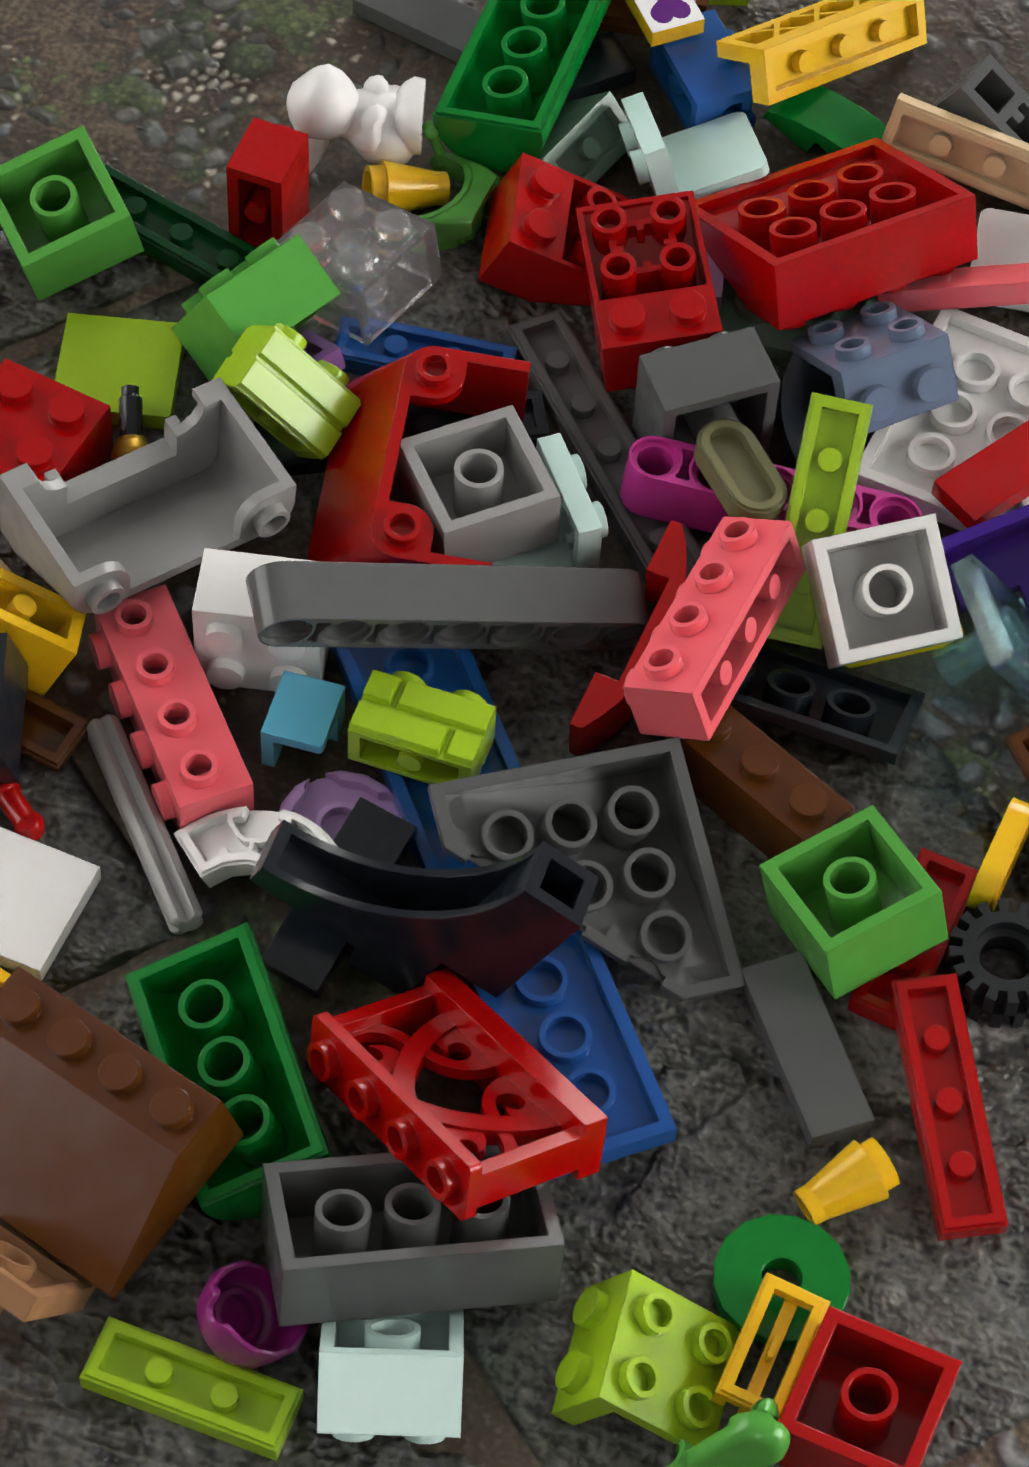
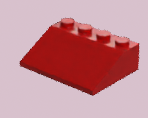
M877 137L774 172L755 181L742 183L695 200L707 253L745 307L779 331L800 328L806 324L807 320L832 311L840 312L852 309L856 306L857 302L882 293H896L905 288L909 283L929 276L946 275L951 273L956 266L978 259L975 194Z

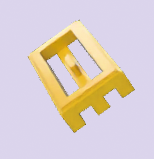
M766 1272L711 1401L723 1407L728 1402L739 1407L737 1413L750 1412L751 1407L758 1400L764 1399L760 1397L797 1306H800L810 1312L774 1396V1401L778 1405L779 1422L830 1305V1301ZM774 1294L783 1298L784 1301L748 1387L745 1390L734 1384L770 1299Z

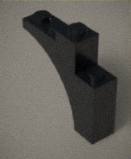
M283 820L271 831L249 880L352 945L354 948L347 963L397 995L410 991L425 978V975L430 974L443 963L497 998L581 928L599 877L545 841L518 857L497 864L466 869H425L386 863L354 854L320 840Z

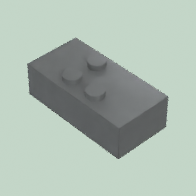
M486 1145L485 1156L481 1161L502 1154L499 1147ZM391 1153L263 1163L260 1223L279 1327L558 1300L565 1242L549 1181L477 1208L474 1217L461 1221L442 1201L435 1199L427 1189V1186L401 1160L394 1158Z

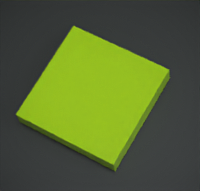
M68 313L55 381L110 405L112 425H119L118 399L121 397V387L124 385H136L139 387V396L143 399V428L164 430L165 419L174 414L185 349L171 329L177 323Z

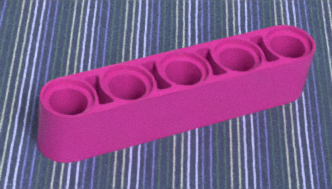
M651 435L642 437L632 444L620 486V498L624 506L631 512L668 523L673 520L684 524L688 528L714 533L723 516L730 517L695 462L694 444ZM773 464L787 487V497L783 511L777 519L784 521L795 469ZM856 485L847 532L920 517L923 514L918 505L911 499L898 494Z

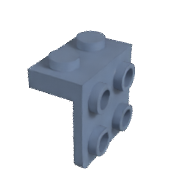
M879 301L870 303L861 308L860 314L841 321L826 320L817 322L807 329L808 333L797 336L791 341L793 352L797 356L832 377L836 397L873 405L868 433L959 400L948 333L902 307L895 305L893 302Z

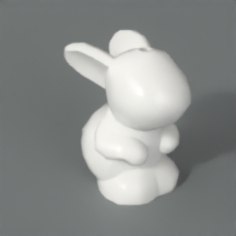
M324 64L312 68L294 81L287 95L286 107L294 130L308 134L309 175L314 172L323 160L329 140L342 137L362 158L372 165H379L382 159L405 164L413 155H421L426 79L414 76L406 80L402 86L388 85V81L383 76L375 75L366 80L363 88L356 89L351 79L342 70L331 64Z

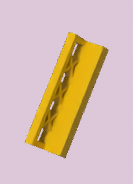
M823 0L717 40L718 58L748 63L750 65L753 103L770 106L926 44L924 0Z

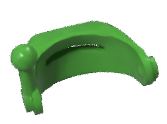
M428 120L422 125V135L429 139L434 151L430 159V166L434 171H447L449 178L463 184L462 189L452 201L436 211L418 216H397L393 221L392 227L395 236L406 244L428 250H445L456 248L459 244H464L467 240L474 239L475 232L483 221L485 203L491 192L499 184L500 179L487 167L446 152L433 120Z

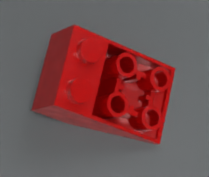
M523 152L492 191L478 280L530 302L591 306L576 208L631 200V198Z
M693 190L576 208L595 337L606 392L636 388L640 355L651 353L665 346L675 347L706 339L716 333L723 332Z

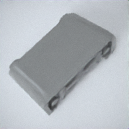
M220 377L192 389V397L197 402L196 407L182 422H180L176 415L166 418L164 438L66 482L63 481L56 469L44 473V481H41L36 477L28 463L0 474V529L13 551L76 611L82 614L94 613L99 615L107 613L116 608L123 599L201 564L204 548L229 551L259 536L270 537L275 535L290 521V513L295 504L296 484Z

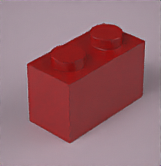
M253 117L226 166L229 233L256 248L273 237L281 246L298 234L309 214V145L307 133L294 130L286 125L274 124Z

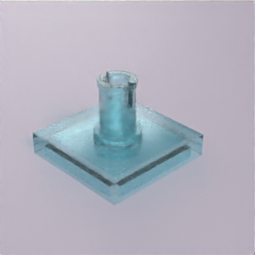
M970 554L950 567L975 630L941 649L934 650L932 652L933 659L936 662L941 660V662L935 665L943 679L950 686H954L960 680L990 664L995 672L1029 699V613L1026 605L1019 595L973 554Z

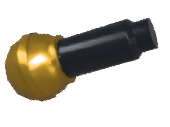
M124 385L121 387V397L118 399L119 437L116 439V444L111 452V461L148 445L146 437L143 436V399L139 396V387L136 385Z

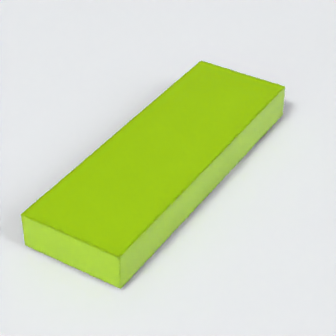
M108 1316L79 1377L82 1388L277 1461L304 1401V1389L250 1369L225 1363L216 1356Z

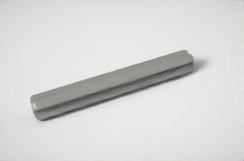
M107 714L101 719L91 720L87 725V738L169 930L173 934L182 935L188 931L198 929L203 924V911L119 718L112 714Z

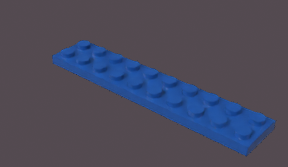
M330 647L355 709L359 700L362 699L363 691L373 670L391 675L396 671L410 672L420 677L427 686L450 693L456 690H469L480 695L487 704L494 706L470 649ZM497 710L493 744L484 765H482L480 775L521 767ZM380 769L387 788L393 794L394 805L399 817L417 827L418 835L411 846L420 868H477L478 866L469 860L464 865L442 850L427 789L430 784ZM577 930L497 998L466 979L469 988L608 1117L601 1164L675 1141L677 1127L601 951L579 938L582 932Z

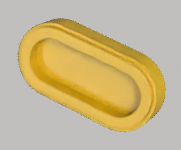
M1015 797L1012 798L976 876L967 901V907L975 910L976 905L987 901L991 912H994L997 900L1001 898L1029 835V803Z

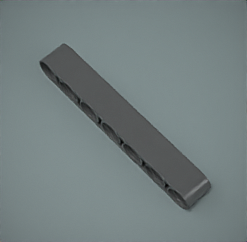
M276 561L253 569L245 580L258 639L261 643L274 647L624 650L637 645L650 619L639 573L631 569Z

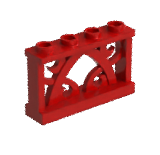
M448 967L425 975V984L422 987L336 1016H332L327 1011L313 1016L311 1039L306 1051L308 1066L313 1076L318 1081L323 1082L348 1107L351 1114L357 1120L362 1121L387 1146L391 1155L397 1160H401L427 1186L431 1195L435 1199L442 1201L461 1221L474 1217L477 1208L565 1174L570 1173L579 1180L600 1171L608 1117ZM425 1067L445 1077L476 1082L484 1090L481 1114L451 1110L416 1099L415 1085L422 1069ZM497 1105H500L505 1110L504 1116H500ZM486 1145L499 1147L502 1154L481 1161L485 1156Z

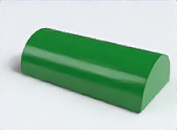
M488 0L432 114L434 126L444 144L457 156L477 162L494 172L507 173L523 152L539 158L611 0Z
M248 922L124 975L150 1054L220 1099L244 1133L243 1137L197 1194L201 1209L207 1215L221 1220H246L260 1217L263 1163L332 1158L253 930Z

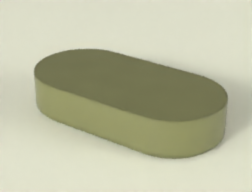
M729 419L714 420L704 425L697 436L694 459L730 517L777 520L783 511L787 497V487L754 433L745 425Z

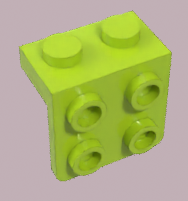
M633 1269L586 1287L573 1309L572 1320L575 1327L568 1353L561 1361L556 1372L555 1384L558 1390L551 1414L575 1426L615 1412L675 1445L684 1438L694 1446L718 1432L724 1407L711 1401V1398L739 1335L735 1325Z

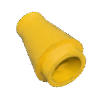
M383 159L379 165H366L362 177L364 208L367 212H378L381 218L432 206H444L449 202L450 179L447 171H433Z
M870 1137L860 1144L856 1140H852L805 1185L793 1191V1195L806 1219L811 1223L819 1225L828 1219L889 1199L888 1191L898 1186L900 1180L894 1165L882 1146L873 1137Z

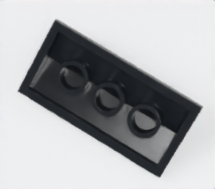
M766 640L730 705L740 713L895 765L902 759L926 693L846 666L828 669L826 659Z

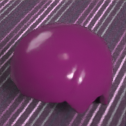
M240 1260L214 1271L205 1283L198 1298L196 1315L199 1330L204 1341L217 1358L225 1363L244 1369L261 1367L285 1358L297 1350L308 1331L309 1324L279 1327L270 1273L263 1265Z

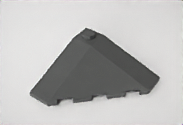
M679 737L445 781L428 786L427 789L442 850L464 865L467 860L478 867L501 863L518 857L545 841L598 876L599 880L581 928L578 929L582 932L579 938L621 965H624L627 961L661 983L659 989L676 1000L682 1002L739 990L746 986Z

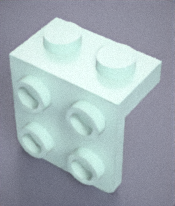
M643 92L621 99L627 121L617 125L625 150L631 159L639 184L650 183L655 196L693 190L696 200L742 183L763 178L770 171L764 152L744 112H734L662 137Z
M561 433L537 438L536 450L561 495L558 542L493 562L492 566L599 568L602 538L608 536V522L599 501L591 502L586 491L587 477L583 462L578 454L570 455Z

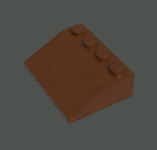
M18 966L0 987V1220L114 1300L236 1146L244 1133L220 1099Z

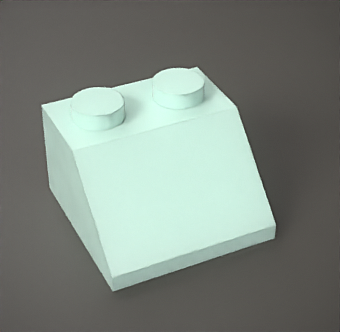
M464 1309L322 1323L319 1347L317 1433L332 1434L336 1439L346 1442H363L370 1440L374 1435L403 1436L407 1441L416 1444H435L443 1441L446 1437L461 1438Z

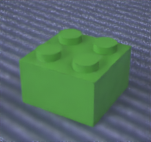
M84 126L78 127L0 165V227L38 302L145 251L132 217Z
M299 233L281 246L273 237L245 257V261L230 271L226 268L199 288L198 293L181 305L187 314L171 329L208 381H211L225 359L232 355L233 352L231 350L246 328L251 325L275 326L276 323H282L296 331L341 293Z
M873 805L759 865L769 913L796 949L802 952L808 965L835 1000L949 939L942 891Z

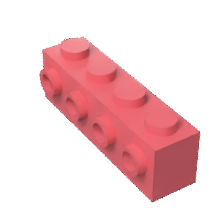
M723 516L710 540L703 545L700 557L686 581L679 586L675 599L660 625L654 628L650 642L637 664L626 676L623 686L624 697L632 710L640 734L710 741L806 570L791 521Z
M166 584L138 592L123 599L116 608L107 613L94 614L96 632L87 635L89 648L97 669L108 668L114 682L108 684V689L114 710L119 720L130 718L135 732L129 734L131 747L141 770L147 768L152 770L157 783L151 784V792L163 821L172 819L178 831L188 824L218 811L244 806L253 811V782Z

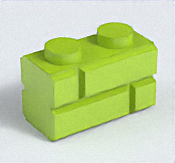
M276 323L275 326L251 325L245 329L231 350L233 352L232 355L225 359L213 379L220 377L243 411L297 457L322 460L329 455L342 435V428L348 426L361 406V400L346 388L350 381L349 377L341 369L327 361L319 360L316 362L304 351L307 345L305 338L291 327L282 323Z
M373 670L363 691L362 699L359 700L349 723L348 759L428 784L480 775L482 765H484L493 744L497 707L487 704L480 695L469 690H456L450 693L427 686L420 677L410 672L396 671L391 675Z

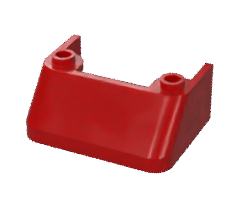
M428 346L351 381L346 388L361 400V406L348 426L342 428V435L329 454L308 550V560L320 562L492 566L491 562L432 553L434 528L430 517L417 506L389 501L409 404L474 416L513 405L523 423L531 362L440 346Z

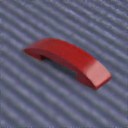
M670 521L646 569L645 599L657 605L620 680L618 681L595 672L569 724V752L581 756L595 749L613 736L633 716L632 710L624 697L623 686L626 676L635 667L650 642L654 628L660 625L675 599L679 586L686 581V539L683 524Z

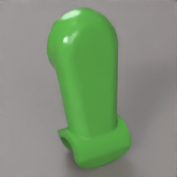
M760 1399L751 1407L750 1412L737 1413L731 1416L726 1427L693 1446L682 1438L675 1447L677 1457L666 1467H770L784 1458L790 1445L791 1435L789 1430L782 1423L778 1422V1405L774 1399Z

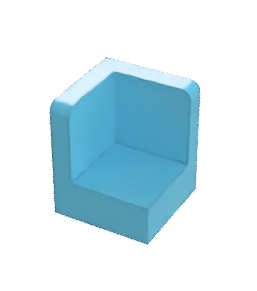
M284 670L261 729L262 764L275 767L283 745L319 754L324 751L328 739L338 741L345 723V686Z

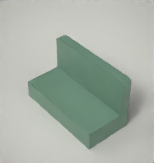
M607 91L566 103L562 107L538 159L596 183L626 152L617 124L627 121V117L612 93Z

